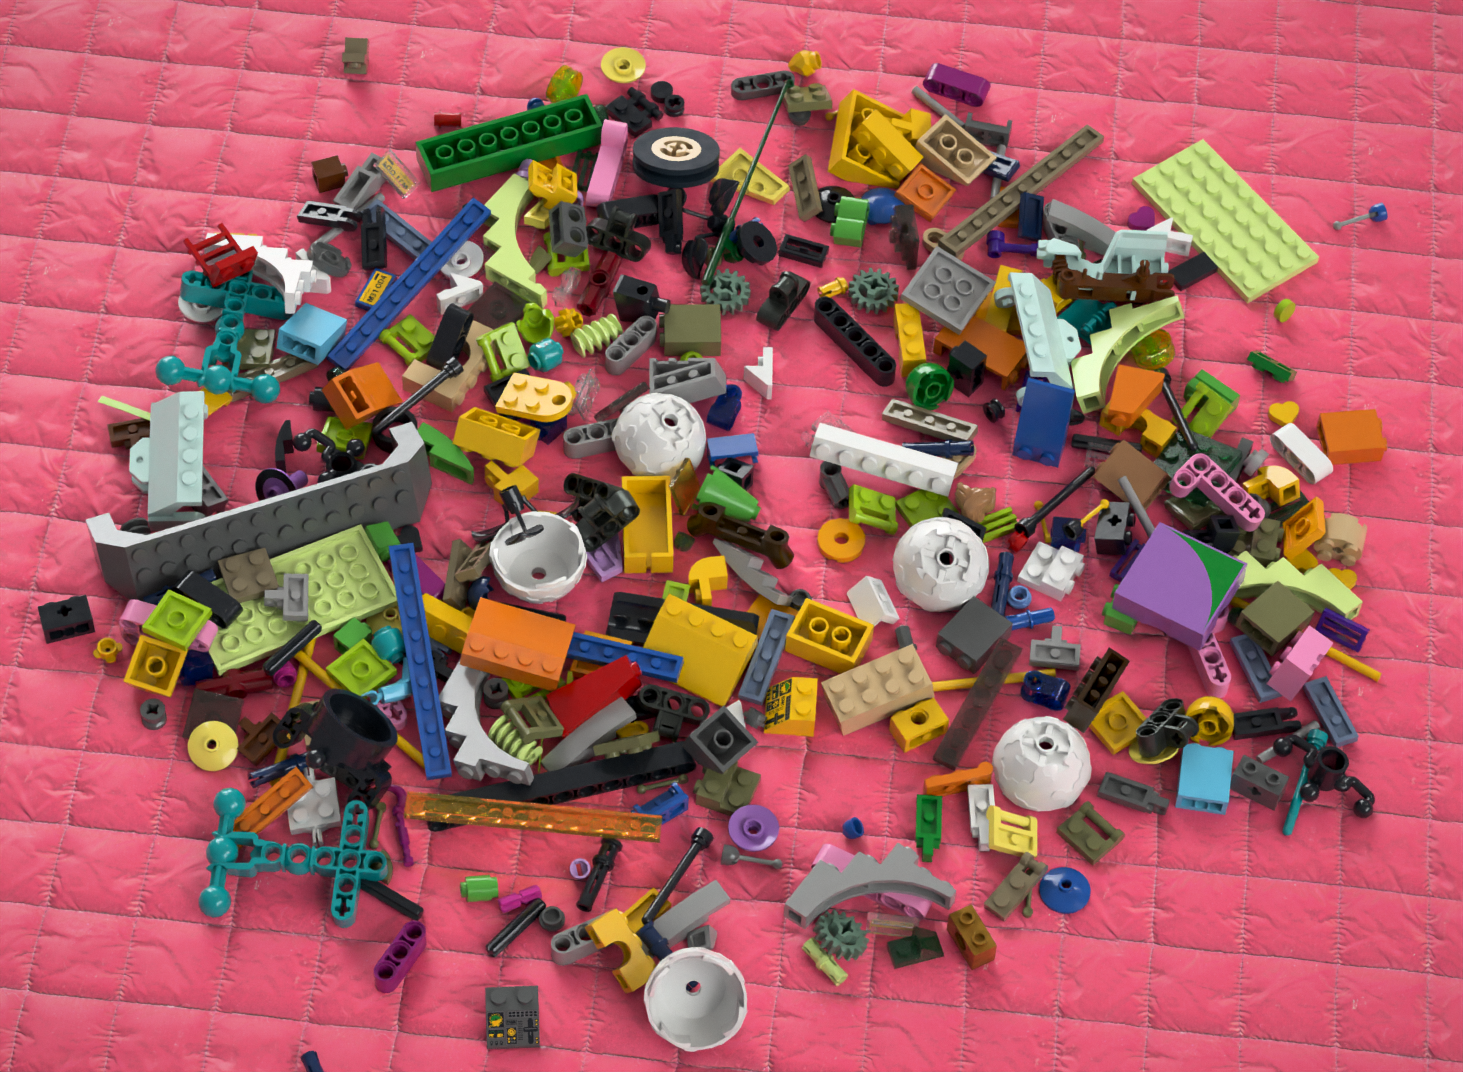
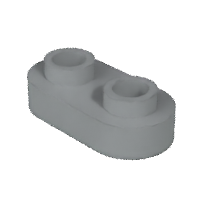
M1263 449L1259 452L1254 450L1243 462L1242 465L1246 467L1243 472L1251 477L1269 454Z

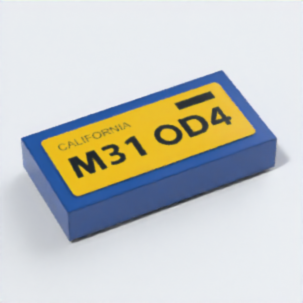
M375 268L357 297L355 307L369 311L397 280L396 275Z

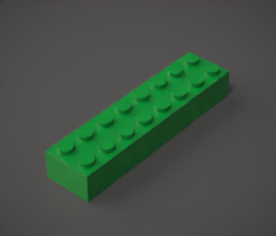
M584 94L417 141L416 157L431 192L519 168L525 159L540 162L600 145L603 125L588 95Z

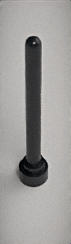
M454 357L444 362L442 371L376 424L371 430L372 434L375 436L381 434L447 378L451 379L452 377L456 378L464 371L460 362Z
M1158 368L1154 371L1165 374L1162 386L1164 397L1189 450L1196 451L1198 444L1170 387L1171 376L1166 368Z
M1089 466L1034 515L1020 519L1014 525L1015 531L1019 534L1025 532L1024 535L1027 538L1033 535L1037 527L1036 525L1095 474V468Z
M702 827L696 828L691 836L690 848L642 917L641 921L644 925L653 921L699 851L710 846L714 840L710 831Z

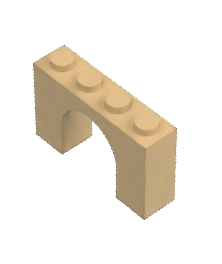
M473 320L462 351L469 357L467 363L462 366L464 371L456 378H447L423 399L450 412H453L457 405L460 406L469 388L472 389L475 386L480 373L485 372L488 368L481 346H478L476 338L494 329ZM492 340L490 342V345L493 350L494 356H496L498 354V350L496 348L494 340ZM414 359L402 375L403 390L414 394L439 374L441 370L432 368Z

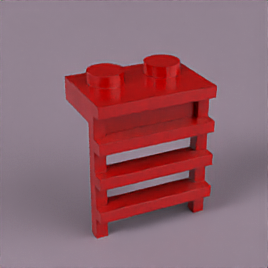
M223 223L218 224L221 233L194 245L188 238L183 240V243L188 248V254H192L196 259V265L201 266L204 276H208L211 280L212 287L251 271L258 255V251L254 246L242 250ZM225 239L229 242L206 254L200 255L198 251ZM232 250L236 252L229 257L215 262L211 266L206 264V262Z

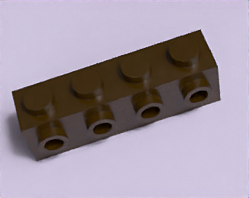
M1110 647L1102 658L1097 656L1074 691V696L1070 698L1064 707L1068 712L1063 720L1084 733L1099 713L1130 661Z

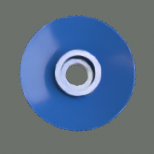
M1059 867L1050 870L1044 875L1040 882L1039 893L1044 904L1051 910L1062 914H1071L1086 906L1090 898L1091 889L1088 880L1082 873L1072 868ZM1062 885H1069L1070 888H1064L1062 887Z

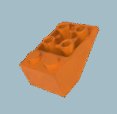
M379 362L351 369L334 377L322 389V392L346 430L376 416L383 409L395 407L403 402Z

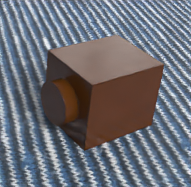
M338 155L311 162L313 179L319 193L344 186L348 171L345 163L341 164Z

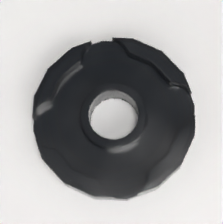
M748 221L736 231L738 238L736 244L743 257L751 263H760L759 265L762 266L774 259L777 253L776 241L772 233L763 224L756 221Z

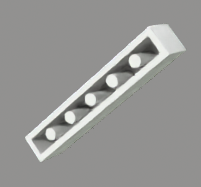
M820 423L810 452V457L947 497L949 496L958 465L954 461Z

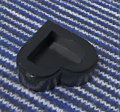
M412 525L403 527L400 535L396 536L400 544L413 543L415 553L423 551L418 529Z

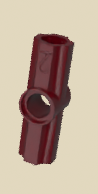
M610 251L603 253L595 270L589 274V282L577 303V309L583 315L589 317L596 315L603 299L609 295L610 285L622 263V259L616 253Z
M236 668L229 669L220 677L195 682L199 704L225 698L232 702L240 701L249 693L273 689L272 677L265 673L262 668L244 672Z

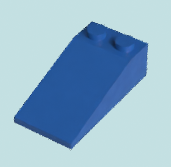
M1028 377L1014 441L1013 456L1058 468L1066 444L1075 394L1074 389Z

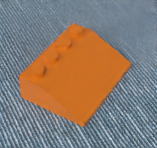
M480 597L461 653L460 665L549 691H555L558 687L576 625Z

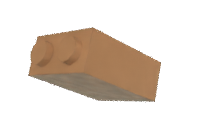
M1123 439L1121 443L1113 446L1109 458L1097 466L1096 474L1093 477L1122 501L1129 502L1117 481L1126 476L1146 511L1172 478Z

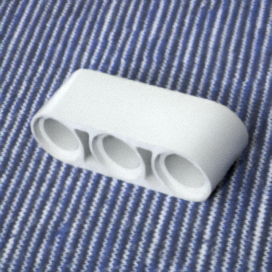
M1288 423L1270 435V442L1273 448L1309 484L1313 485L1333 472V465L1328 457L1294 424Z

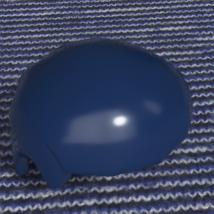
M481 576L469 586L467 601L469 607L475 611L480 597L490 600L488 593L494 590L489 584L490 577Z

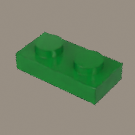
M1258 350L1251 351L1247 360L1252 362V367L1262 372L1267 370L1273 373L1272 377L1282 383L1294 380L1297 371Z

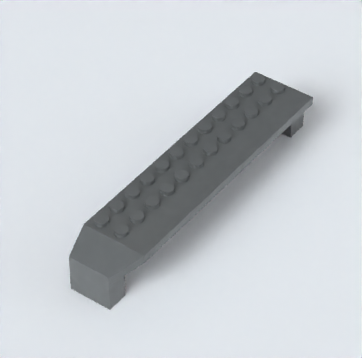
M412 422L389 428L393 452L381 465L149 535L117 530L110 513L85 519L96 562L107 584L129 600L135 599L144 602V596L162 590L163 586L168 585L169 587L174 585L188 570L201 574L212 568L216 579L222 578L218 567V560L262 548H266L269 559H272L360 524L365 530L366 526L388 521L394 530L420 522L432 485L425 443Z

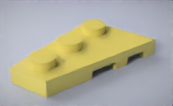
M739 148L719 166L717 175L709 182L714 183L720 178L739 181L740 183L736 191L740 193L754 158ZM757 162L745 195L775 205L790 189L788 184Z

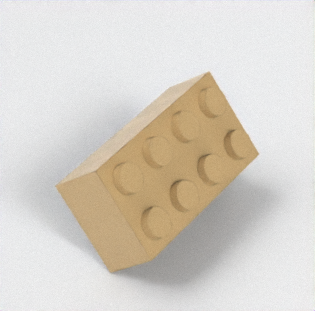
M913 644L821 682L824 697L843 736L890 717L900 710L914 707L921 700L927 701L933 697L935 698L933 684Z

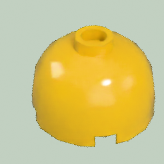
M1215 696L1200 697L1191 703L1186 711L1185 716L1192 717L1199 725L1198 734L1190 737L1194 742L1200 744V739L1209 741L1208 746H1216L1230 739L1234 729V714L1224 700Z

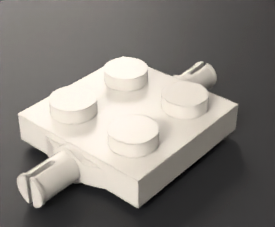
M306 767L303 771L304 776L312 784L313 788L287 809L291 835L300 833L312 834L313 846L318 847V842L320 846L324 844L322 838L323 831L342 826L335 777L315 780L314 769L309 767L308 772Z

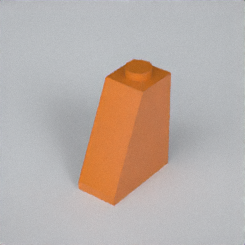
M1118 364L1106 423L1130 428L1162 391L1165 374Z

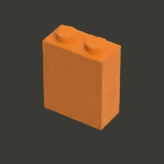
M1376 409L1320 413L1316 428L1322 452L1328 457L1332 465L1382 461L1384 451H1387V439L1382 436V420L1378 418Z

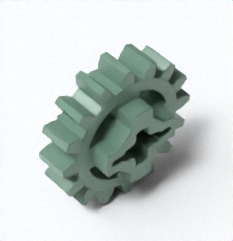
M869 268L868 273L860 270V276L854 274L853 281L849 282L848 297L851 298V304L858 303L857 309L865 308L867 314L870 310H874L875 314H878L880 309L887 312V307L893 308L894 302L898 300L899 285L896 284V278L889 279L890 273L882 274L880 268L877 272H873V269Z
M718 269L716 275H713L709 286L703 284L700 286L701 302L720 304L722 315H725L726 311H730L733 315L734 309L742 311L743 305H748V299L751 294L750 283L745 282L744 275L738 277V271H734L731 274L729 269H726L725 273H721Z
M833 910L831 914L825 911L823 916L819 917L813 929V932L817 933L815 940L822 942L820 947L827 948V954L829 955L832 953L836 954L839 960L842 956H844L846 961H850L851 958L857 960L859 956H862L869 942V939L865 937L867 931L860 929L862 923H855V917H846L844 911L841 915L836 910Z

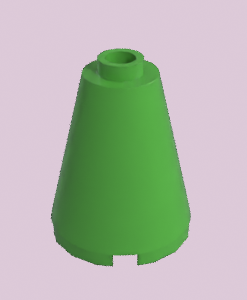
M712 465L710 470L714 473L713 475L707 474L695 499L699 504L693 503L691 508L698 511L702 503L712 502L726 507L725 515L748 523L750 519L755 520L761 507L757 506L759 501L720 469Z

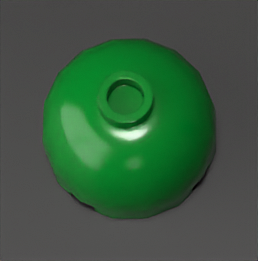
M922 363L914 367L908 374L905 386L906 393L914 405L928 410H935L940 407L937 404L950 398L954 388V380L949 372L939 364Z

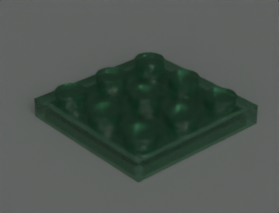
M1179 429L1153 463L1173 479L1175 473L1192 456L1202 453L1207 455L1229 475L1243 455L1241 450L1193 431L1191 432L1198 444V449L1191 451ZM1194 465L1195 469L1203 471L1201 466ZM1171 480L1163 489L1164 491L1171 493L1169 488ZM1177 480L1180 485L1187 486L1184 481ZM1211 482L1215 487L1221 486L1218 482ZM1198 487L1186 497H1182L1203 507L1210 501Z

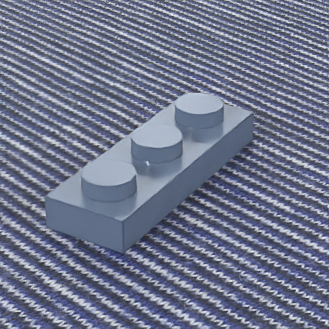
M1246 634L1231 638L1230 645L1258 702L1261 703L1282 697L1279 692L1267 685V682L1272 677L1269 674L1271 666L1262 648Z
M1327 676L1306 682L1303 685V690L1333 746L1338 748L1356 742L1359 735Z

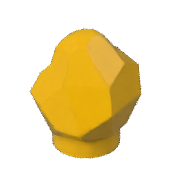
M802 50L795 54L788 63V68L791 71L798 72L806 77L814 74L817 69L822 67L818 51Z

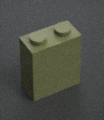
M720 304L671 305L668 313L659 314V328H664V333H660V347H664V356H682L690 351L697 352L702 356H721Z
M1277 581L1240 613L1235 626L1273 657L1295 637L1299 630L1302 631L1309 625L1315 611L1293 594L1289 588Z

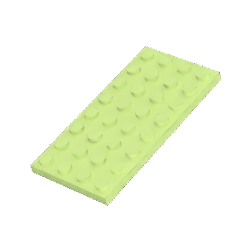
M1204 139L1133 178L1132 185L1166 220L1173 218L1172 226L1178 232L1193 235L1191 246L1199 254L1205 252L1218 266L1217 273L1247 304L1318 263L1319 256Z
M357 525L270 559L279 587H283L284 573L309 575L308 621H283V609L264 606V597L242 602L240 604L243 607V612L227 629L217 626L218 632L207 653L218 675L221 676L226 670L238 669L274 655L311 620H316L322 626V631L315 637L317 638L342 628L354 617L360 621L383 612L390 607L398 606L395 586L362 525ZM223 578L211 582L227 593Z

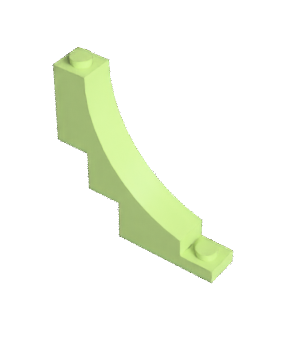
M514 173L485 203V206L491 210V215L484 224L491 228L483 235L484 251L493 255L485 263L486 279L511 293L518 294L530 302H536L543 309L547 305V289L541 284L536 283L535 270L522 255L516 240L518 223L527 205L532 201L533 194L528 188V179Z

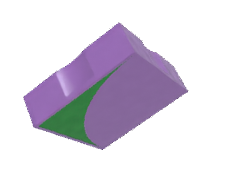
M1159 522L1115 591L1112 608L1143 624L1154 626L1165 632L1168 636L1200 651L1215 628L1220 613L1229 605L1244 581L1247 563Z

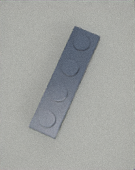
M376 199L365 208H369L372 214V223L376 222L377 207L382 206L385 210L386 238L416 260L431 244V241Z
M771 609L740 688L739 699L763 705L785 647L786 634L794 622L795 616Z

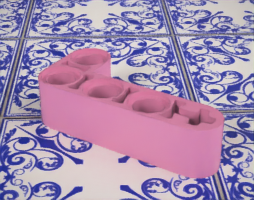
M604 120L601 132V147L588 187L586 206L597 208L603 202L612 201L627 150V123Z
M1199 453L1192 456L1175 473L1170 482V492L1179 498L1186 497L1198 487L1224 513L1233 515L1237 525L1245 531L1251 532L1256 530L1264 518L1265 512L1263 507L1205 454ZM1194 465L1201 466L1203 471L1195 469ZM1177 480L1184 481L1187 486L1180 485ZM1211 482H1218L1221 487H1215ZM1229 498H1235L1239 504L1232 503Z
M135 599L128 602L119 620L122 638L127 643L136 646L140 635L157 639L144 633L142 630L143 624L157 605ZM208 620L189 646V649L199 652L209 651L218 632L217 625Z
M1228 606L1220 613L1215 628L1200 651L1187 645L1207 694L1217 698H1222L1227 694L1231 680L1230 671L1214 633H1218L1225 628L1229 614Z

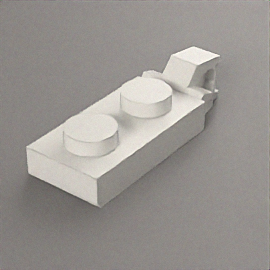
M993 784L968 785L970 832L972 833V838H978L979 851H989V820L986 818V812L990 805L995 806Z

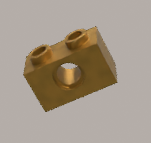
M972 904L949 914L947 930L971 970L993 961L997 945Z

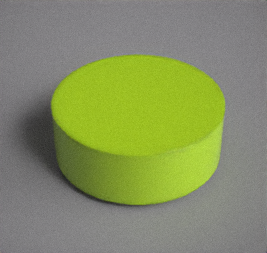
M1283 299L1274 310V318L1280 322L1287 321L1295 311V303L1289 299Z

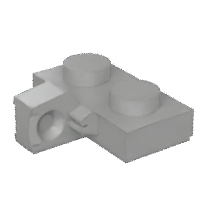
M284 573L283 587H278L277 590L264 591V606L283 609V621H308L309 575Z
M1052 625L1051 639L1045 638V641L1031 640L1029 666L1078 671L1081 645L1061 640L1062 626Z

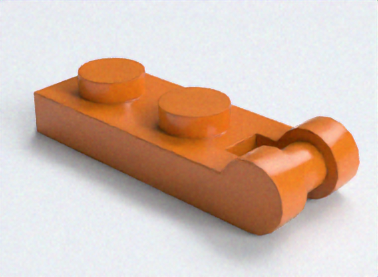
M982 762L978 768L969 770L959 769L946 775H932L924 779L923 795L943 797L966 792L968 785L990 784L993 766L989 762Z

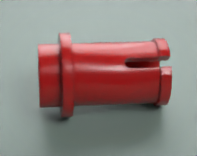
M441 110L434 112V126H438V128H441V126L461 127V113H441Z

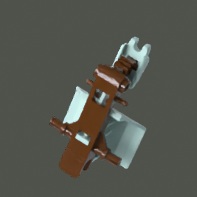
M1119 230L1115 233L1102 262L1098 264L1082 259V252L1074 244L1055 238L1051 240H1038L1037 259H1042L1043 266L1053 270L1054 280H1057L1056 292L1062 299L1130 302L1133 308L1143 306L1144 303H1154L1175 296V292L1170 290L1174 284V275L1168 273L1169 265L1164 263L1168 232Z

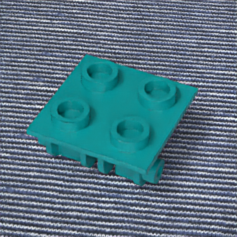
M1077 299L1057 319L1067 321L1077 329L1078 336L1091 345V334L1112 328L1109 310L1116 308L1117 305L1114 302L1102 304L1098 300Z

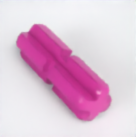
M533 885L520 890L519 894L512 893L499 898L498 905L500 910L505 913L521 907L522 903L526 905L536 898L541 899L542 893L537 885Z

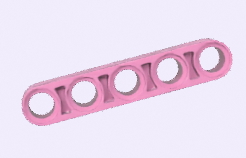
M823 844L811 865V869L814 868L819 860H822L825 863L833 864L842 873L855 855L831 844ZM893 892L862 895L918 921L925 918L933 903L930 900L914 895Z

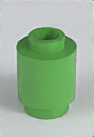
M490 875L465 877V882H460L461 898L466 897L467 902L491 901L492 898L498 897L497 877H490Z

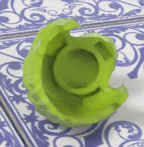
M536 302L525 304L523 319L516 322V327L522 334L523 339L528 343L535 344L545 338H550L554 330V316L549 309H542Z

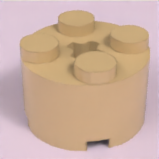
M1332 513L1331 518L1325 519V534L1314 543L1317 558L1322 561L1340 560L1346 566L1355 565L1356 561L1362 557L1367 526L1365 524L1361 526L1358 523L1359 519L1354 516Z

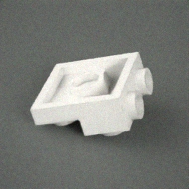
M1039 541L1018 575L1017 582L1058 601H1062L1065 594L1069 595L1075 584L1074 578L1076 576L1080 577L1085 568V563H1083L1084 555L1064 546H1061L1060 550Z

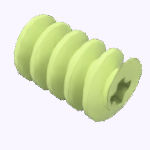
M608 314L606 318L601 317L598 322L592 321L590 326L583 325L582 329H575L574 333H570V337L575 350L582 358H585L586 349L592 355L594 354L593 346L599 351L602 350V342L606 347H609L611 345L610 339L614 342L618 335L623 333V330L616 316Z
M501 716L492 725L488 737L498 748L512 757L528 762L531 766L540 758V754L543 752L542 746L535 748L537 745L535 740L530 744H524L516 726L512 721L509 722V716Z

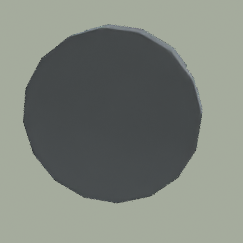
M317 242L315 245V243H312L307 251V257L310 261H313V265L328 275L344 277L351 269L350 259L347 256L346 258L341 256L342 252L331 244Z

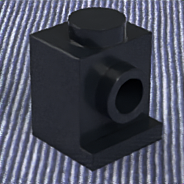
M729 457L717 466L718 469L746 491L753 485V465Z

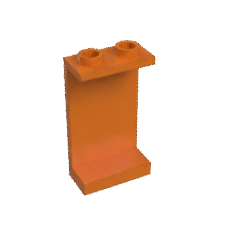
M976 316L971 318L960 335L944 326L934 339L933 353L942 356L947 348L952 350L953 347L959 346L965 340L987 355L985 369L1002 377L1001 389L1004 391L1010 384H1015L1021 369H1026L1029 365L1023 341Z

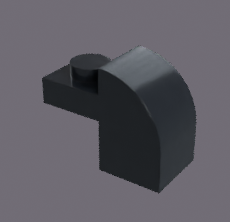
M1211 515L1206 530H1183L1182 533L1227 554L1234 548L1240 531L1233 515Z

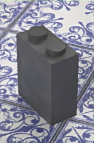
M974 596L939 631L936 647L943 655L954 659L961 668L968 669L975 674L1011 637L1013 623Z

